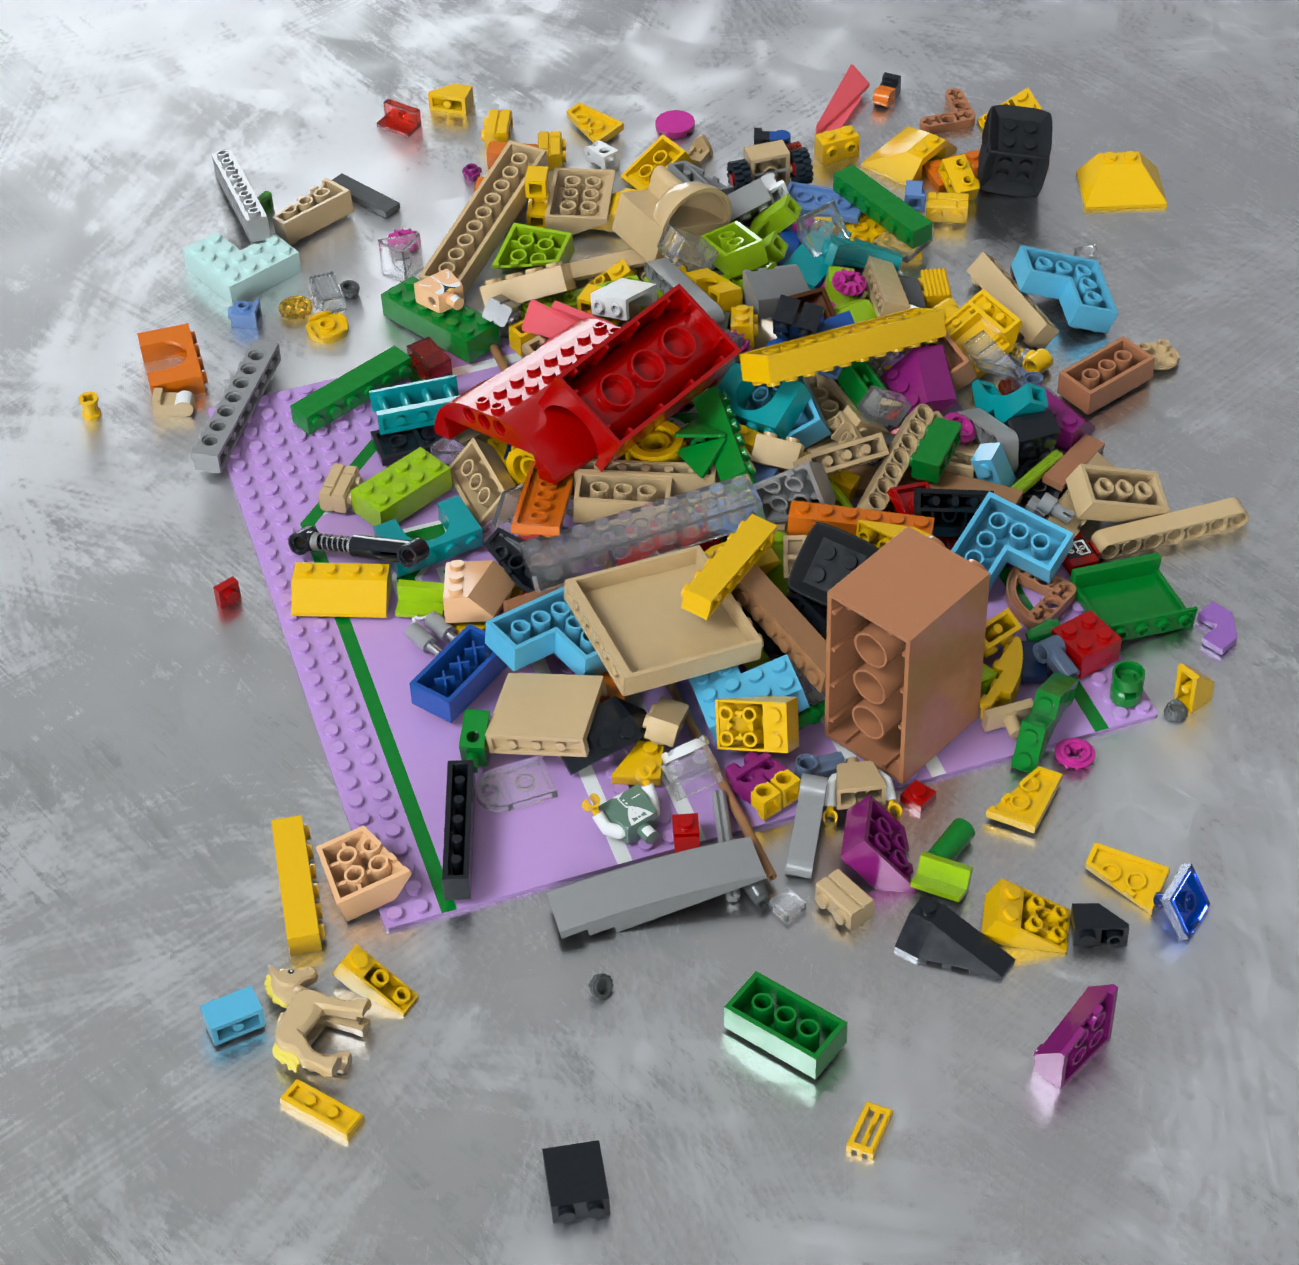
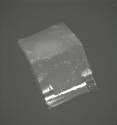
M443 437L431 445L430 449L433 456L447 466H450L465 446L454 439L449 440Z

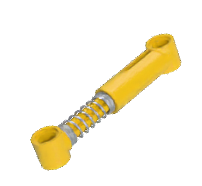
M945 298L931 309H943L944 319L946 320L959 307L953 299ZM1015 343L1013 350L1009 355H1006L1022 364L1023 369L1028 372L1036 371L1042 374L1053 365L1051 354L1043 348L1038 350L1024 349L1023 345L1019 346V343Z

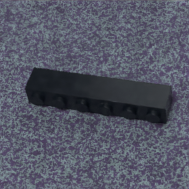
M473 760L448 761L442 868L445 900L471 899L476 784Z

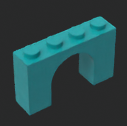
M733 362L718 388L721 392L725 391L731 400L729 404L736 413L734 418L739 424L763 434L764 431L775 433L778 435L777 438L785 440L812 397L811 393L801 382H785L784 380L769 403L756 410H745L747 399L756 385H752V382L743 381L741 365Z
M458 495L437 503L439 521L447 531L436 539L426 541L430 549L429 556L412 568L404 567L400 563L388 562L398 577L484 545L482 527ZM395 519L373 527L376 537L412 540V538L404 533Z

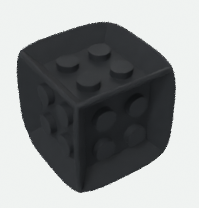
M994 105L990 108L982 133V145L979 153L978 180L980 189L991 193L1020 197L1039 195L1047 175L1051 153V113L1041 109L1014 105Z
M818 521L811 528L790 572L787 588L792 593L803 595L814 604L827 610L828 591L880 548L851 533Z

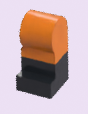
M884 72L882 82L874 91V105H882L889 108L901 92L900 75Z

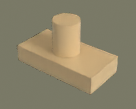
M1032 698L985 710L981 723L984 731L987 732L1006 727L1011 739L1018 738L1021 727L1020 722L1032 711Z

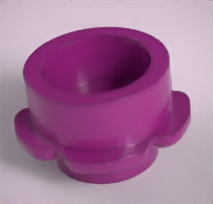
M473 163L467 164L462 169L465 180L470 182L477 181L478 176L480 177L482 169Z

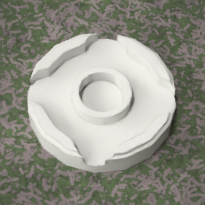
M702 735L699 739L696 738L670 750L669 753L661 754L663 763L666 764L708 745L710 742L707 735Z

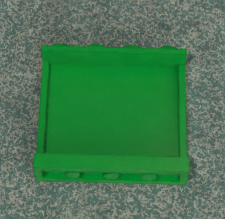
M1158 552L1072 569L1070 582L1076 586V599L1085 612L1092 610L1122 638V641L1192 627L1198 610L1196 606L1186 608L1159 570L1162 558Z

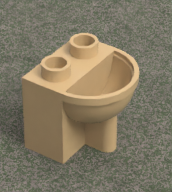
M659 165L652 172L648 190L621 192L612 230L647 262L666 257L673 264L688 263V257H705L699 236L730 224L732 215L731 203L727 195L719 188L701 182L683 183L665 166Z

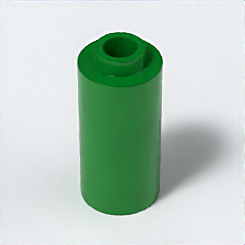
M956 818L928 850V853L955 861L974 838L975 830L973 826L964 819Z

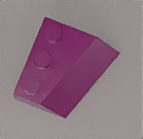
M943 344L912 349L880 376L908 414L919 404H926L933 412L939 411L942 414L958 401L954 383L950 377V367L945 357L946 351Z
M1039 383L1038 386L1045 387L1048 408L1044 411L1052 410L1061 430L1055 447L1068 452L1085 434L1090 435L1095 430V426L1051 389Z
M868 795L847 810L841 858L847 866L857 871L876 890L916 892L917 889L910 887V874L914 870L913 865L908 862L906 853L910 850L905 827L871 795Z
M1116 985L1089 986L1044 1044L1039 1045L1033 1055V1058H1035L1034 1072L1061 1089L1111 1039L1118 993Z

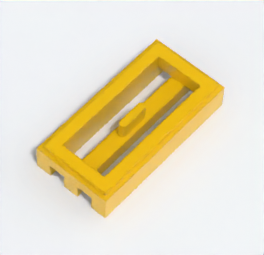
M866 1101L846 1144V1151L852 1152V1150H855L857 1155L862 1156L866 1154L868 1159L873 1160L893 1117V1110ZM870 1111H875L861 1143H856ZM881 1114H884L883 1120L877 1130V1133L872 1141V1144L870 1147H868V1142L874 1132V1129L879 1121V1118Z

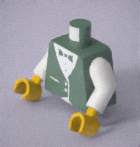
M649 765L644 766L646 776H642L638 768L634 773L635 779L642 782V787L637 784L600 806V798L595 793L589 796L593 805L587 799L583 800V810L593 813V820L605 836L621 839L626 844H632L640 838L647 844H651L657 839L658 832L656 829L658 827V817L660 816V803L654 784L649 781V777L652 774Z

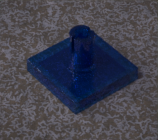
M1182 864L1165 893L1156 892L1153 898L1157 909H1165L1179 940L1190 939L1210 906L1208 897L1192 864Z

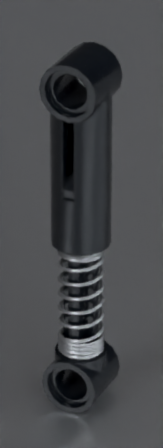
M310 525L296 531L288 539L290 549L297 555H303L308 551L350 554L353 558L400 563L407 568H412L426 559L430 552L428 544L421 538L403 540L358 534L349 538V536H333L332 534L319 533L315 527Z

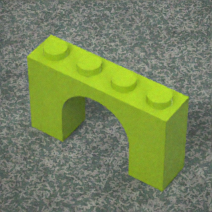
M789 194L755 216L749 228L750 231L763 240L768 260L775 261L776 263L785 257L789 246L778 234L796 222L802 210V207Z

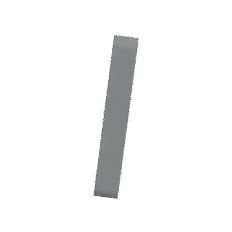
M664 257L644 263L647 279L651 283L657 284V289L660 292L666 294L676 285L680 284L719 326L724 325L725 318L722 308L669 259Z

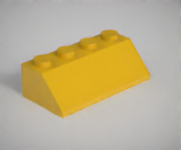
M295 562L292 576V616L387 618L392 590L390 564Z

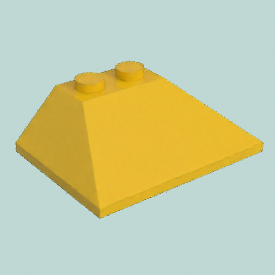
M907 126L863 161L861 167L906 187V180L920 181L922 179V165L932 157L947 158L957 151V147L935 134Z
M1139 151L1098 153L1076 171L1085 211L1167 207L1158 168Z
M982 289L945 320V328L951 339L970 361L978 378H980L1013 350L1023 322Z

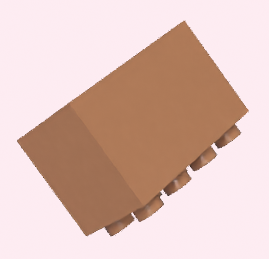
M907 526L827 593L824 735L861 759L873 761L877 769L882 770L902 785L979 717L990 573L987 572L980 562L974 559L966 560L947 549L938 538L934 536L926 537Z

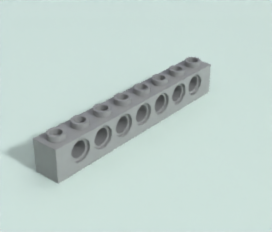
M219 150L217 153L211 154L215 175L250 242L254 243L271 238L267 215L232 151Z
M253 340L250 348H247L243 361L239 362L238 370L231 377L230 384L224 390L221 401L216 404L215 412L208 419L204 432L200 433L198 443L191 450V459L194 461L195 470L214 473L222 472L281 361L279 343Z

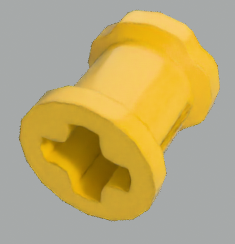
M95 392L82 393L78 398L79 404L83 408V419L86 421L97 420L102 415L101 409L97 404L99 398Z

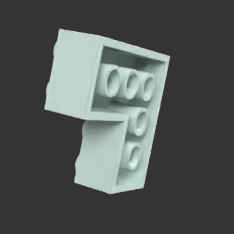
M218 232L210 234L208 237L182 249L186 269L231 306H234L235 301H246L302 272L299 252L275 233L271 235V238L258 241L242 250H239Z

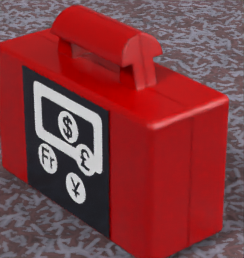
M1079 531L1073 538V547L1062 564L1069 573V576H1071L1072 569L1099 564L1101 554L1095 544L1090 540L1087 542Z

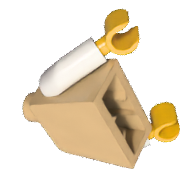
M849 757L845 763L838 764L837 773L831 774L827 782L824 800L826 811L822 815L823 825L826 827V818L833 817L836 827L838 815L834 811V807L837 806V810L850 809L868 795H871L881 805H886L887 801L888 807L886 810L889 813L890 811H895L899 819L902 808L899 804L895 803L897 797L892 778L882 770L877 769L874 762L870 760L859 761L857 757Z

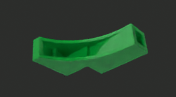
M1054 672L1037 688L1032 711L1021 723L1011 767L1031 773L1040 766L1043 754L1057 723L1066 709L1073 703L1079 679Z

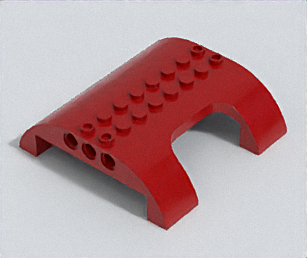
M592 318L578 320L542 343L536 351L499 374L480 382L441 407L435 419V433L449 440L468 428L486 434L533 454L539 478L551 484H557L598 456L597 447L591 432L577 415L558 405H551L543 410L538 402L558 374L621 327Z

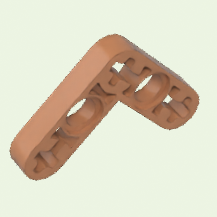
M950 88L945 92V103L950 112L921 118L919 130L937 134L971 128L975 125L976 115L964 93L960 89Z

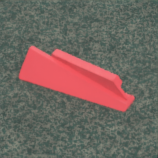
M850 65L817 123L816 134L847 126L861 106L862 97L860 96L869 88L870 83L854 65Z
M531 299L522 325V331L551 338L578 320L585 318L614 324L556 300L550 308Z

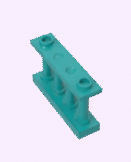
M456 374L369 391L372 412H376L380 435L435 425L436 415L440 408L460 396Z

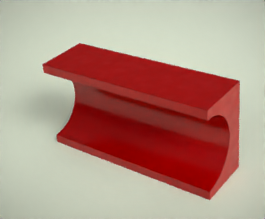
M678 284L558 374L538 404L543 410L551 405L562 406L573 412L583 421L596 443L598 457L595 466L602 472L722 377L742 350L693 297Z

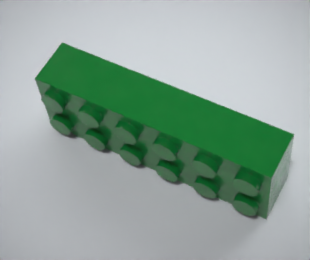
M413 276L381 294L383 315L467 363H471L489 352L491 345L496 344L499 346L501 344L499 326L494 324V321L486 320L482 317V313L465 304L460 310L452 308L443 313H437L417 303L414 283L420 280Z

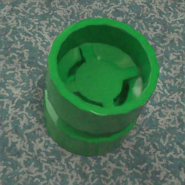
M1125 660L1118 662L1112 670L1110 699L1114 704L1123 708L1135 707L1142 700L1145 669L1134 661Z

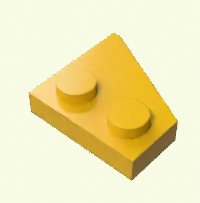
M639 740L612 773V784L643 785L642 782L635 779L634 773L638 768L640 774L646 776L644 766L649 765L652 770V774L649 777L650 783H653L654 786H661L663 768L661 754L664 753V744L657 745L651 741Z

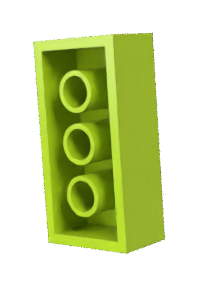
M419 447L352 489L350 493L353 511L372 526H377L393 519L399 523L453 488L451 468L422 447Z

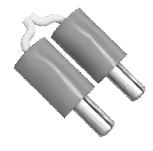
M437 611L422 617L416 615L412 618L413 622L405 631L406 637L424 653L432 652L435 656L442 651L437 646V639L417 623V620H425L424 624L444 642L452 641L457 636L456 628L451 623H445V618Z

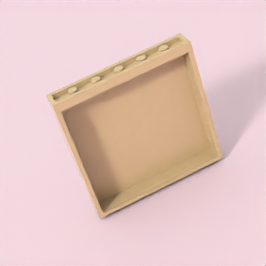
M700 545L565 580L564 599L623 697L761 658V650L764 647L763 638L760 633L756 632L751 619L746 617L740 602L735 600L732 593L728 595L708 620L681 608L683 600L681 592L686 583L690 584L695 573L698 570L701 571L708 558H710L707 553H704Z

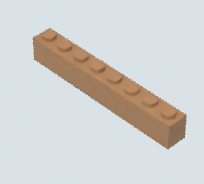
M755 564L731 592L732 595L778 645L780 650L788 655L795 667L804 674L809 682L820 693L825 692L826 640Z

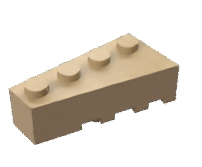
M324 178L322 185L312 187L310 194L307 196L301 195L297 198L295 205H288L272 217L276 235L291 245L306 236L314 234L317 230L328 227L331 223L345 218L348 214L354 212L350 190L328 178Z

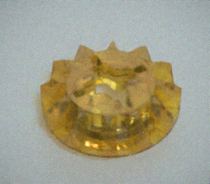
M291 296L281 301L278 308L281 317L297 321L298 318L305 319L306 315H311L313 305L307 297Z

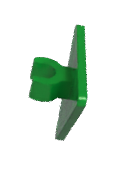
M693 420L675 432V437L691 438V446L695 445L698 441L707 442L706 438H725L726 433L702 421Z
M722 437L679 449L677 454L700 478H704L712 464H715L714 461L724 447L726 439Z

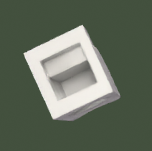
M597 141L590 146L584 147V155L590 163L594 162L601 169L617 170L620 168L619 152L617 149L602 141Z
M774 173L761 177L772 198V205L789 194L784 181L778 182Z

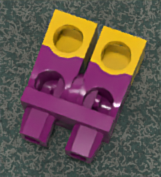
M751 751L744 757V766L740 767L733 762L726 767V777L732 783L733 793L751 804L763 821L781 811L782 807L785 808L798 800L801 779L777 760L771 759V755L768 752L760 755L755 751Z

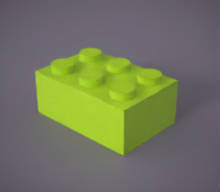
M738 221L699 236L705 259L730 279L741 277L743 270H758V268L769 263L763 240Z

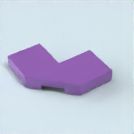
M1212 601L1198 613L1197 619L1213 628L1203 637L1202 644L1222 656L1236 644L1237 632L1233 613Z

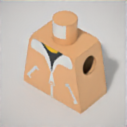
M444 269L414 283L416 302L437 313H443L452 308L460 310L464 306L463 285L449 269Z

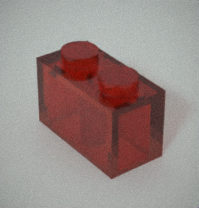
M429 336L406 346L407 355L411 357L412 367L417 371L421 379L428 380L453 375L451 358Z

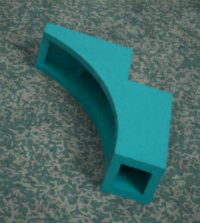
M831 234L828 240L824 239L821 248L824 264L830 266L848 265L865 268L868 257L872 256L893 262L898 273L903 259V255L900 252L857 238L849 241Z
M979 379L971 383L975 408H981L1005 425L1008 424L1009 419L1041 412L1048 408L1046 389L1042 386L1026 383L1015 392L1002 395L993 383Z

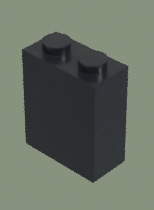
M599 1140L542 1149L553 1223H569L577 1219H595L603 1215H610L609 1194Z

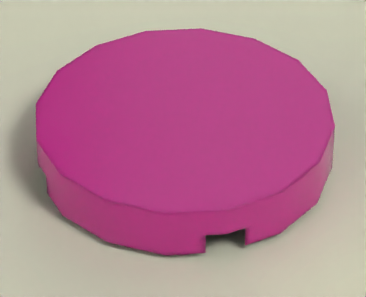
M666 111L656 118L655 127L659 134L662 133L671 139L686 137L687 133L694 131L695 120L691 114L685 111Z

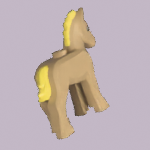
M268 965L270 974L266 975L264 983L266 995L272 999L273 1003L287 1008L285 1012L280 1013L277 1020V1028L274 1032L275 1044L272 1049L274 1057L281 1064L286 1063L288 1070H293L295 1073L302 1066L310 1072L321 1074L325 1078L333 1077L337 1073L346 1074L352 1064L351 1052L319 1053L313 1050L311 1045L324 1030L325 1026L365 1038L371 1026L370 1019L364 1018L365 1013L372 1006L370 999L346 1001L307 988L318 979L317 970L312 967L277 970L273 966Z

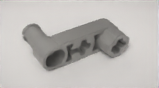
M1048 492L1044 494L1041 500L1033 495L1024 508L1044 519L1051 514L1065 523V525H1068L1075 515V512L1060 504L1058 499Z

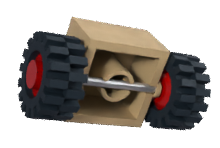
M783 140L744 147V159L727 163L728 183L734 186L735 191L766 174L774 173L777 181L783 180L786 187L790 182V178L792 182L810 184L813 181L814 175L810 153L806 147L788 150Z

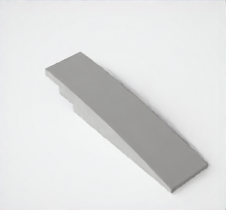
M749 836L629 865L547 892V896L563 939L588 930L590 936L615 927L618 933L761 881L767 877Z

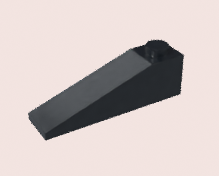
M499 527L484 543L486 549L499 565L504 568V571L512 581L525 593L533 592L574 577L566 561Z
M923 895L909 912L894 946V950L917 962L926 964L927 961L943 964V968L959 967L967 969L971 974L1002 980L1015 963V958L954 911L926 895Z

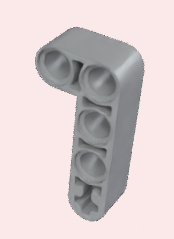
M981 408L956 412L967 417L974 425L976 430L974 441L979 444L1001 442L1013 472L1017 470L1019 439L1013 429Z
M802 773L785 870L786 875L811 879L828 777Z

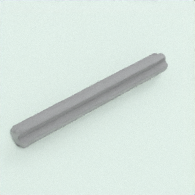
M722 789L714 790L712 792V802L718 843L733 840L726 792ZM740 888L725 893L726 900L730 903L738 902L740 900Z

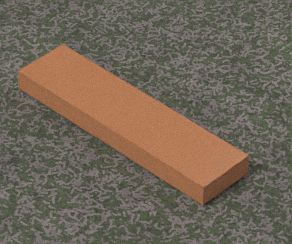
M1085 434L1044 474L1042 482L1062 492L1067 487L1066 478L1080 464H1087L1097 452L1100 454L1104 450L1105 443Z

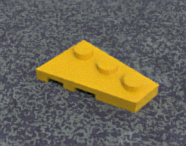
M580 102L566 111L567 118L593 143L597 141L606 143L624 130L623 122Z
M1038 766L1019 782V786L1011 793L1007 792L996 806L992 805L986 810V817L1035 834L1062 782L1063 774Z
M1096 842L1085 863V868L1151 916L1170 874V867Z

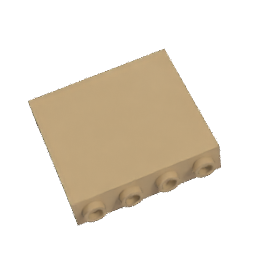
M508 673L485 734L490 753L587 757L589 753L587 736L600 697L608 696L604 676Z

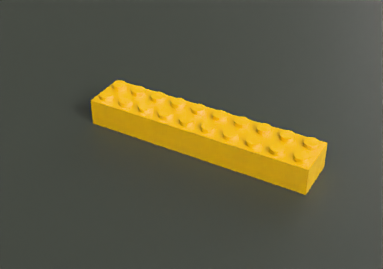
M910 308L740 353L742 380L752 382V385L766 384L767 387H774L780 385V381L783 380L785 382L796 381L798 376L801 375L803 377L815 376L816 371H833L834 366L847 367L851 366L853 361H869L871 356L884 357L887 355L886 352L889 351L897 353L904 351V347H920L922 342H938V338L946 336L944 310Z

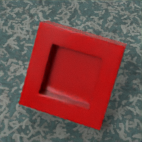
M233 576L213 587L216 604L221 609L241 598L238 580Z
M917 780L900 794V801L919 813H922L936 799V791Z

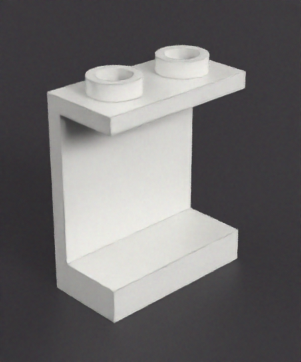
M620 278L590 293L593 315L625 321L629 320L628 303L650 306L658 300L657 284Z

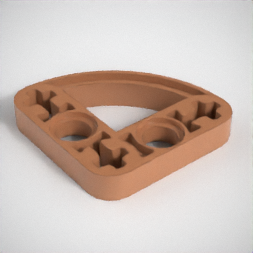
M1014 566L1006 582V602L1016 619L1029 629L1049 618L1052 620L1058 619L1075 601L1076 586L1072 582L1054 575L1050 582L1051 584L1042 585L1039 582L1043 580ZM1018 583L1044 596L1031 611L1022 604L1017 595L1016 587ZM1055 604L1058 607L1055 609L1048 608L1046 605Z

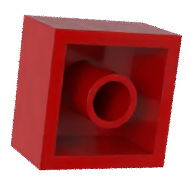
M1092 610L1052 629L1051 636L1058 635L1064 640L1066 654L1080 670L1078 675L1080 679L1119 660L1122 638Z

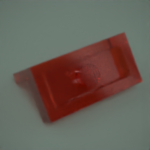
M391 99L383 102L385 116L377 122L378 128L410 137L422 126L420 109Z

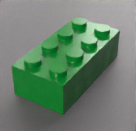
M757 971L753 973L724 1006L725 1028L815 1080L847 1043L846 1021Z

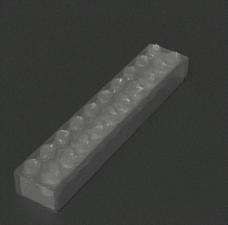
M745 474L633 509L624 510L610 516L601 517L597 520L575 525L574 527L561 530L560 536H541L521 542L519 545L524 565L537 594L563 586L566 579L678 551L735 533L741 521H746L751 514L763 519L765 517L762 501L749 475Z

